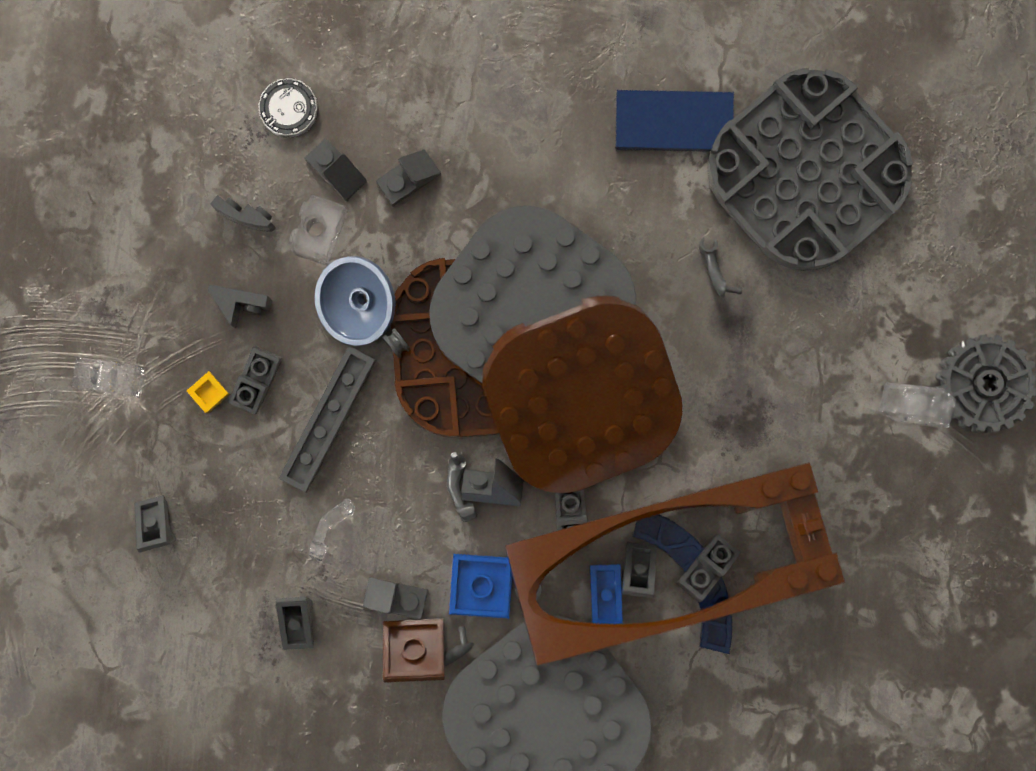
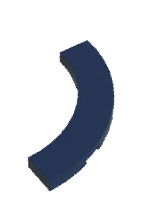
M660 514L636 521L632 537L642 539L663 550L674 559L684 573L704 549L697 539L684 528ZM722 577L704 600L699 603L700 610L729 599ZM732 615L701 622L699 647L730 654L733 625Z

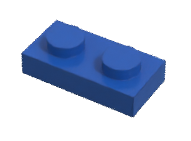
M620 564L590 565L592 623L623 624Z

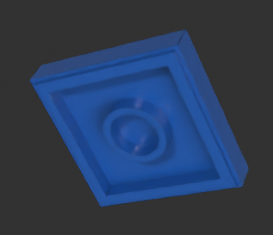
M453 554L449 614L509 619L512 571L508 558Z

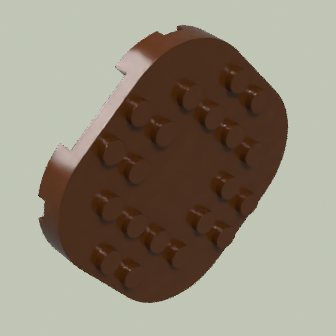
M445 258L428 261L411 271V274L398 286L394 294L395 313L391 323V332L395 328L411 349L409 352L403 351L401 358H398L393 352L394 382L399 401L411 419L423 429L439 436L461 438L499 434L486 401L482 383L448 360L440 350L431 329L430 304L433 293L455 259L445 260Z
M589 297L581 300L582 305L529 326L525 327L524 323H521L508 330L493 345L494 350L487 363L484 364L482 373L483 392L509 460L519 476L538 489L554 493L574 492L643 466L662 454L671 444L679 430L683 410L682 398L661 334L640 307L623 301L619 297Z

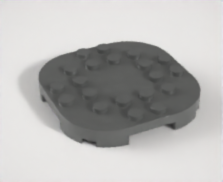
M803 68L789 72L777 79L768 90L723 126L714 141L708 159L710 186L721 206L770 259L795 270H818L841 260L900 208L908 196L912 185L911 167L913 162L904 138L899 132L894 133L856 92L858 87L852 81L828 69L820 71Z
M516 206L502 210L486 220L441 278L431 299L430 324L434 338L448 360L482 383L483 367L494 350L493 345L513 327L524 323L525 327L580 306L582 305L581 300L594 296L619 297L623 301L636 305V292L632 278L624 264L613 253L570 222L548 209L536 206Z
M551 615L559 619L578 622L568 617ZM525 622L515 627L459 672L447 691L443 705L442 716L446 738L450 747L468 771H634L647 751L651 736V718L646 701L607 648L536 665Z

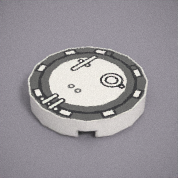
M291 78L280 79L270 84L262 93L259 101L260 117L267 129L275 135L297 137L307 132L315 123L318 108L317 100L311 89L303 82Z

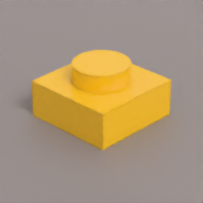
M209 371L187 390L188 394L207 414L230 395Z

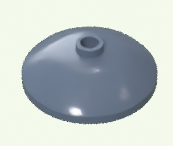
M348 256L333 261L323 270L315 289V305L319 319L329 334L342 343L360 346L378 340L387 332L394 318L395 295L389 278L377 264L363 257ZM364 294L367 297V303L363 299Z

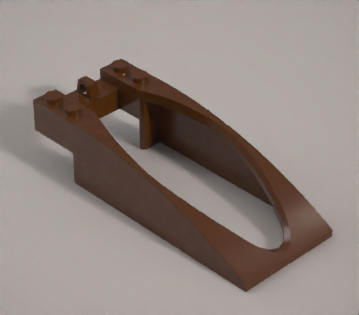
M810 462L505 545L536 665L634 641L845 583L837 553H832L815 495V493H818ZM780 504L796 563L755 573L753 575L755 580L753 585L725 601L691 614L660 621L632 624H599L568 621L547 614L536 601L537 589L545 576L580 549L630 523L681 509L724 506L734 507L736 514H743Z

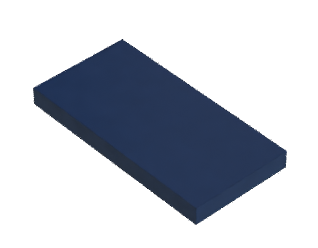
M617 90L615 150L710 152L720 130L729 120L734 119V92Z

